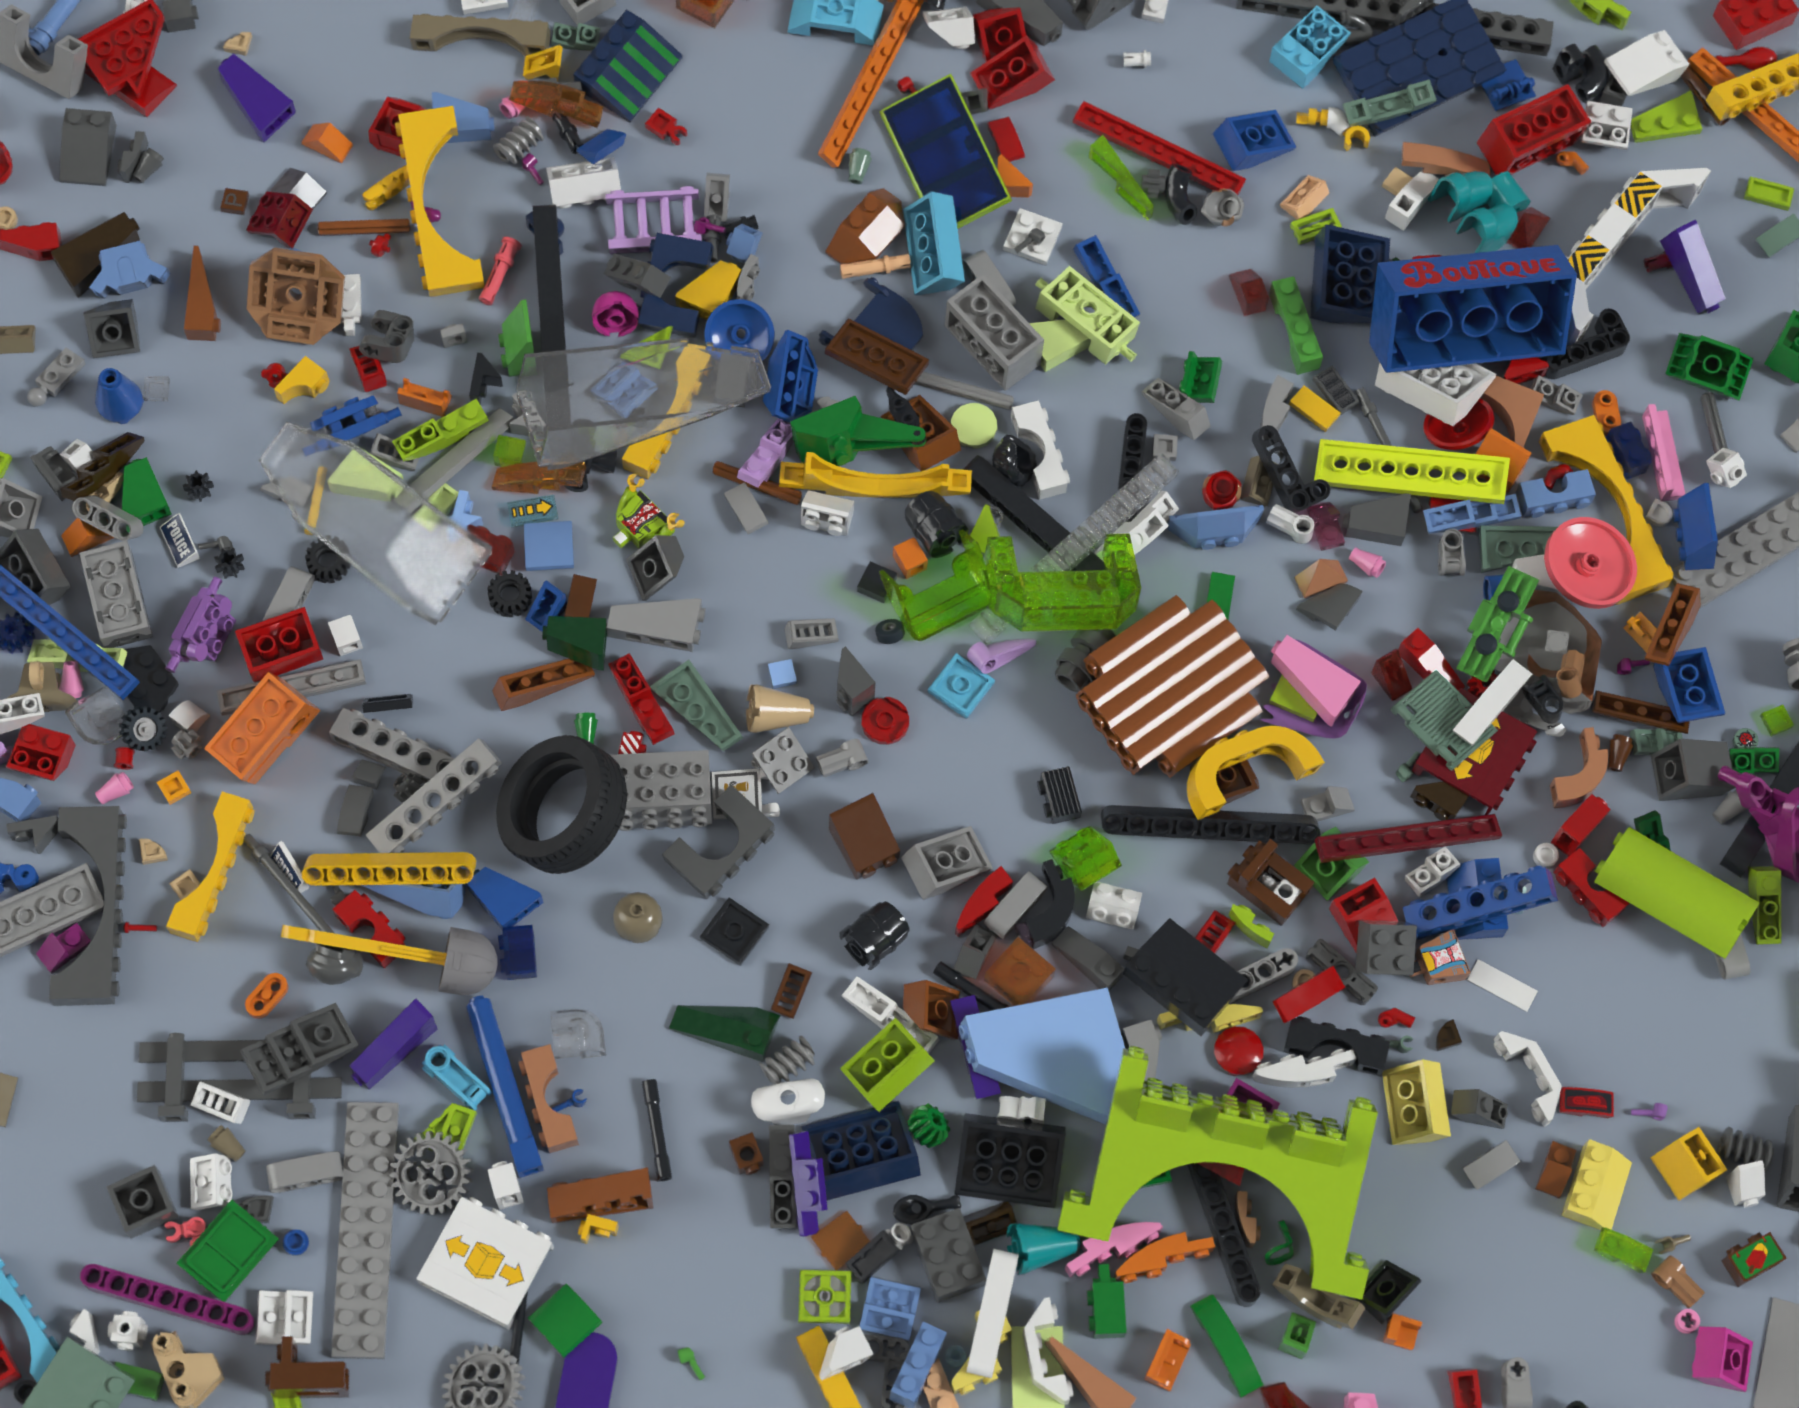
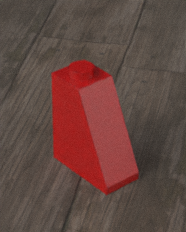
M1591 794L1560 827L1551 843L1569 857L1582 845L1611 809L1602 798Z

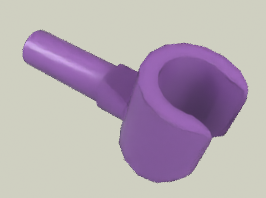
M1655 1103L1653 1110L1631 1109V1115L1648 1116L1661 1121L1666 1117L1668 1106L1662 1103Z

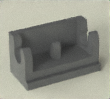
M49 446L30 458L58 498L63 501L66 498L62 497L60 488L77 480V477L57 450Z

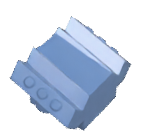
M137 241L101 250L99 259L102 270L89 288L95 295L105 299L111 290L122 295L149 288L154 279L164 284L171 273L166 267L150 260L145 245Z

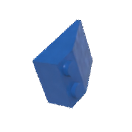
M1276 110L1226 118L1212 133L1233 171L1252 168L1296 148L1293 139Z
M1706 647L1676 652L1669 666L1658 663L1653 664L1659 688L1677 723L1726 714Z

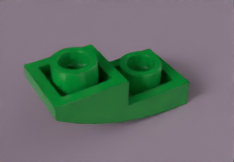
M1779 747L1730 748V760L1733 770L1740 773H1779Z

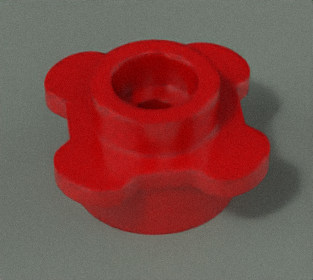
M272 363L267 369L261 371L262 378H266L269 386L275 388L288 375L285 372V368L279 363Z

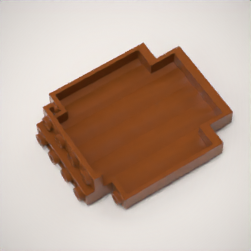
M1175 595L1090 653L1083 661L1088 672L1094 675L1096 680L1076 694L1080 708L1090 716L1096 730L1104 735L1109 748L1118 754L1123 767L1127 771L1135 775L1148 763L1156 759L1160 770L1171 778L1201 757L1217 741L1229 737L1263 712L1257 700L1249 692L1266 681L1269 675L1264 666L1255 658L1250 647L1240 638L1236 628L1226 619L1217 603L1211 600L1190 614L1186 604Z

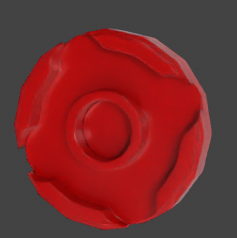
M892 697L876 698L868 703L863 710L862 729L865 735L873 742L883 745L896 743L906 735L909 728L908 711L897 699Z

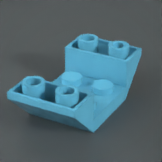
M793 0L788 33L810 36L812 27L855 33L854 43L874 46L879 36L884 5L877 0Z

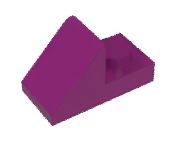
M75 923L57 937L52 932L36 954L52 974L84 951L91 941L78 923Z

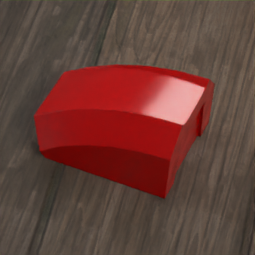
M387 97L368 131L369 142L378 151L382 150L401 157L399 145L403 144L402 136L397 137L395 123L399 122L398 114L428 109L400 98Z

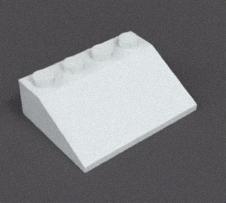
M1379 363L1375 386L1386 393L1398 397L1405 403L1411 404L1423 412L1442 420L1444 423L1454 426L1468 414L1495 379L1496 374L1478 364L1386 373L1381 363Z

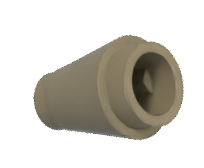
M220 1125L207 1139L211 1143L210 1147L233 1159L235 1162L246 1152L228 1127L224 1128Z

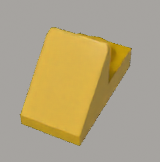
M557 45L525 56L523 76L530 80L547 75L550 78H556L558 82L563 47Z

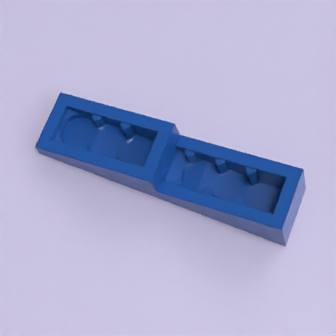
M1097 235L1076 244L1073 251L1094 285L1134 318L1139 316L1140 312L1120 274H1116Z

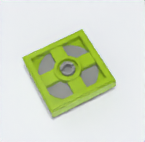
M800 1270L798 1323L850 1324L851 1271Z

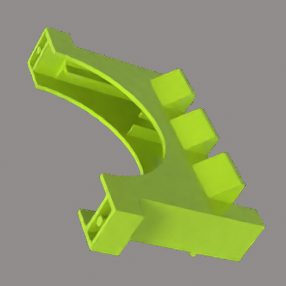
M1129 1046V1049L1123 1048L1091 1194L1086 1196V1192L1078 1189H1071V1192L1065 1191L1058 1221V1230L1108 1242L1114 1223L1124 1205L1136 1191L1154 1177L1170 1169L1191 1163L1219 1162L1232 1164L1255 1172L1269 1180L1290 1199L1298 1210L1310 1238L1311 1265L1309 1276L1312 1278L1311 1288L1362 1300L1369 1268L1366 1259H1363L1361 1254L1347 1252L1346 1255L1378 1115L1375 1105L1371 1104V1100L1363 1097H1356L1355 1100L1349 1099L1343 1127L1337 1124L1336 1119L1322 1117V1120L1312 1118V1114L1297 1111V1115L1291 1113L1290 1117H1288L1289 1113L1281 1110H1273V1113L1267 1112L1266 1108L1262 1107V1103L1258 1101L1247 1100V1103L1238 1102L1237 1097L1222 1094V1098L1216 1097L1213 1100V1096L1206 1093H1198L1197 1096L1191 1095V1091L1187 1090V1086L1172 1083V1086L1162 1084V1080L1148 1077L1147 1081H1145L1148 1054L1144 1053L1143 1048Z

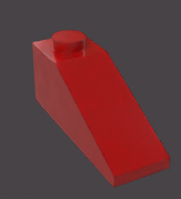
M1419 628L1401 642L1397 654L1423 679L1437 670L1458 691L1460 688H1465V685L1436 644Z

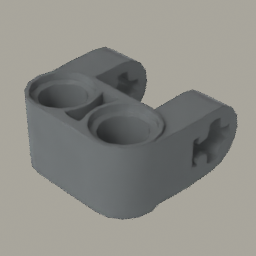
M376 311L371 320V326L376 331L386 334L385 338L365 335L359 346L360 352L366 357L392 363L404 361L414 342L413 320L409 316L390 311Z

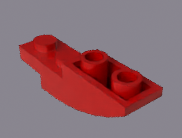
M630 653L608 663L626 702L651 743L654 745L674 735L671 724L654 698L650 686Z

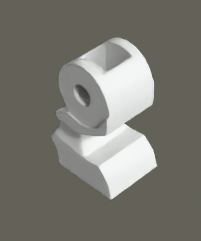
M1002 1096L999 1098L1000 1110L997 1115L998 1118L1020 1121L1028 1118L1034 1123L1044 1124L1046 1098H1026L1025 1096L1020 1098Z

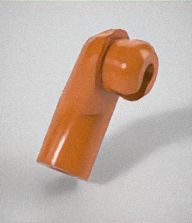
M1562 151L1556 155V162L1559 165L1574 167L1580 175L1589 169V166L1576 152Z

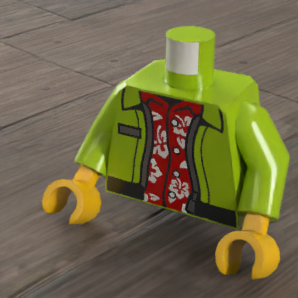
M637 474L628 476L627 483L629 486L626 487L620 498L616 511V523L620 531L612 539L620 548H623L630 541L637 548H640L655 535L671 536L675 532L674 528H682L685 523L684 520H678L675 523V519L679 516L678 513H671L667 517L641 490L637 492L636 489L642 487L645 483L643 478L639 479L637 485L634 483V478Z

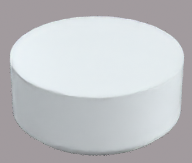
M1550 843L1538 845L1533 853V860L1536 865L1546 867L1547 869L1553 867L1559 859L1558 849Z

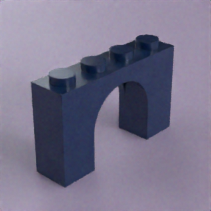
M657 233L656 239L651 240L649 252L652 253L651 262L647 261V263L652 264L664 273L676 266H689L708 270L710 268L713 245L711 242ZM641 290L640 297L643 298L642 307L638 306L639 318H637L641 328L661 331L668 326H673L672 334L696 337L700 318L697 310L669 305L662 298L649 295Z

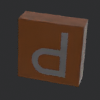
M225 188L220 207L221 212L244 215L249 192Z

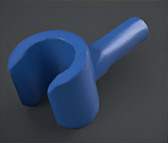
M583 1089L575 1090L572 1098L552 1107V1109L558 1112L571 1106L578 1108L584 1106L587 1098L582 1101H578L575 1096L583 1093Z

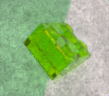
M1091 826L1080 829L1075 835L1059 842L1056 847L1049 850L1067 879L1071 877L1073 885L1080 891L1122 866L1112 842Z

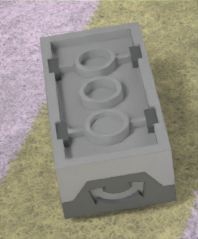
M127 540L80 552L97 629L104 648H115L153 638L133 553Z

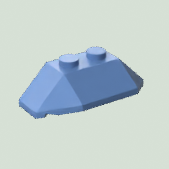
M1263 505L1173 515L1169 516L1167 523L1169 526L1167 528L1195 549L1210 550L1222 545L1234 547L1242 543L1260 521L1264 507Z

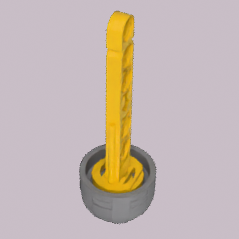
M282 925L280 937L442 965L439 992L456 995L478 993L491 983L497 970V954L493 945L485 936L471 930L450 927L444 953Z

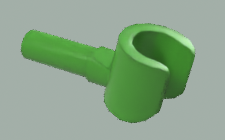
M686 1347L678 1350L681 1364L690 1362L699 1380L705 1378L695 1360L692 1349Z

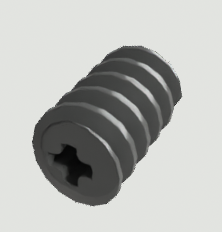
M1729 1126L1722 1133L1717 1147V1154L1721 1150L1724 1151V1159H1727L1730 1154H1734V1162L1736 1163L1740 1157H1743V1164H1748L1750 1160L1753 1162L1762 1160L1765 1173L1769 1169L1774 1154V1147L1772 1148L1770 1140H1766L1764 1143L1761 1137H1756L1753 1140L1752 1135L1749 1133L1743 1137V1133L1740 1130L1733 1134V1128Z

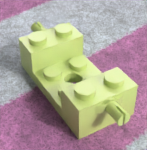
M1072 267L1066 268L1050 284L1044 281L1043 278L1036 282L1035 286L1042 291L1039 294L1035 308L1051 321H1055L1061 315L1091 339L1088 351L1105 365L1119 354H1122L1130 362L1136 358L1137 354L1129 349L1127 345L1135 338L1140 322ZM1084 307H1091L1095 312L1088 313L1084 310Z

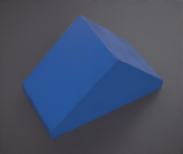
M547 580L544 581L525 620L540 631H543V626L548 624V616H560L566 609V594Z

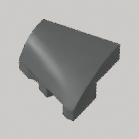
M1340 583L1300 603L1296 610L1313 621L1318 619L1336 631L1358 602L1363 591L1354 586Z

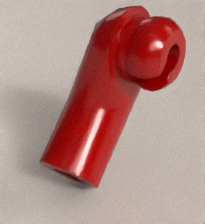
M1560 464L1547 471L1544 484L1549 491H1552L1557 479L1563 478L1566 473L1573 472L1570 466Z
M1397 1008L1384 1011L1378 1016V1023L1383 1028H1388L1398 1023L1411 1028L1415 1020L1414 1016Z

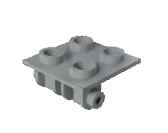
M789 727L752 753V766L755 769L761 768L777 794L815 768Z

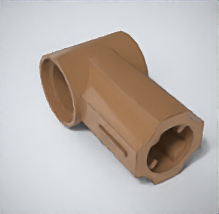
M1568 650L1563 655L1561 668L1556 673L1560 693L1564 698L1568 699L1575 698L1582 692L1581 679L1585 657L1584 654L1579 653L1577 650Z
M1671 1255L1651 1274L1653 1279L1662 1288L1670 1290L1688 1309L1705 1294L1686 1274L1683 1264Z

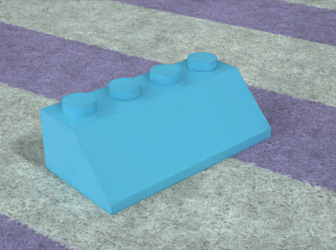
M930 192L903 209L914 295L948 291L965 282L953 196Z

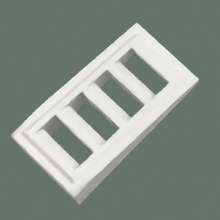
M200 1081L191 1102L193 1107L237 1124L243 1122L250 1104L249 1099ZM208 1090L210 1091V1094L208 1096L206 1104L204 1105L202 1104V1102ZM218 1094L219 1098L217 1100L215 1108H212L216 1095ZM226 1098H228V1104L226 1106L225 1112H223V1106L225 1104Z

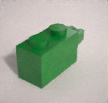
M1098 1264V1278L1092 1279L1091 1290H1087L1086 1294L1087 1306H1092V1316H1088L1089 1332L1093 1331L1094 1339L1125 1338L1127 1329L1124 1281L1116 1282V1277L1110 1278L1109 1264Z

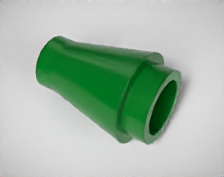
M578 713L574 720L577 736L586 739L594 744L598 723L595 713Z

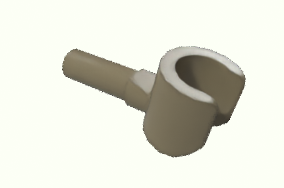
M1689 1234L1673 1239L1670 1236H1666L1656 1240L1655 1244L1662 1243L1664 1250L1658 1253L1665 1254L1673 1251L1678 1244L1690 1241L1691 1237Z

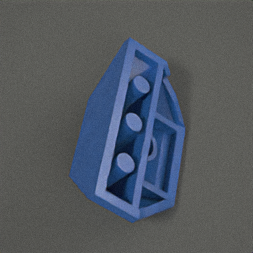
M786 330L769 359L763 402L772 416L790 423V421L812 412L818 368L813 353L808 346V339L795 332Z

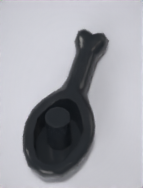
M908 1195L896 1202L893 1208V1215L897 1221L912 1225L926 1220L935 1211L961 1208L962 1205L958 1195L937 1201H931L919 1195Z

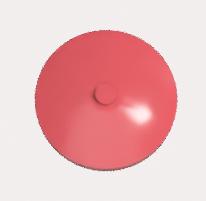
M1592 517L1573 518L1562 523L1550 535L1546 543L1544 560L1547 573L1557 590L1570 601L1587 608H1607L1621 601L1633 588L1637 576L1636 558L1627 539L1612 525Z

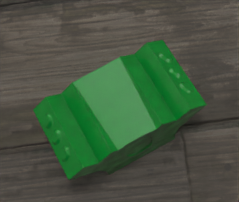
M1679 333L1665 375L1695 387L1740 401L1753 358L1740 352V348L1702 335L1693 336Z

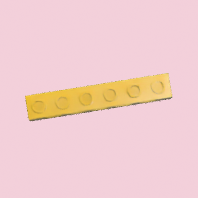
M1799 53L1713 86L1706 98V102L1721 121L1729 117L1735 118L1746 110L1752 111L1761 104H1770L1781 96L1787 97L1791 95L1794 91L1799 90Z

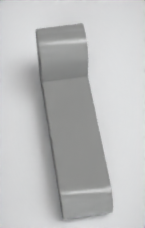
M1289 948L1281 949L1238 970L1237 972L1248 979V987L1242 988L1229 1004L1291 975L1298 963L1296 952ZM1282 959H1283L1285 962L1289 961V962H1290L1289 966H1288L1287 963H1283V964L1280 965ZM1266 969L1270 976L1262 977L1259 975L1258 970Z

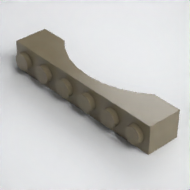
M429 14L413 15L410 41L413 50L437 51L456 41L484 38L508 44L524 56L548 49L551 33L548 22L541 20L521 21L519 19L501 20L493 17L483 19L472 16L453 17L451 15L431 16Z

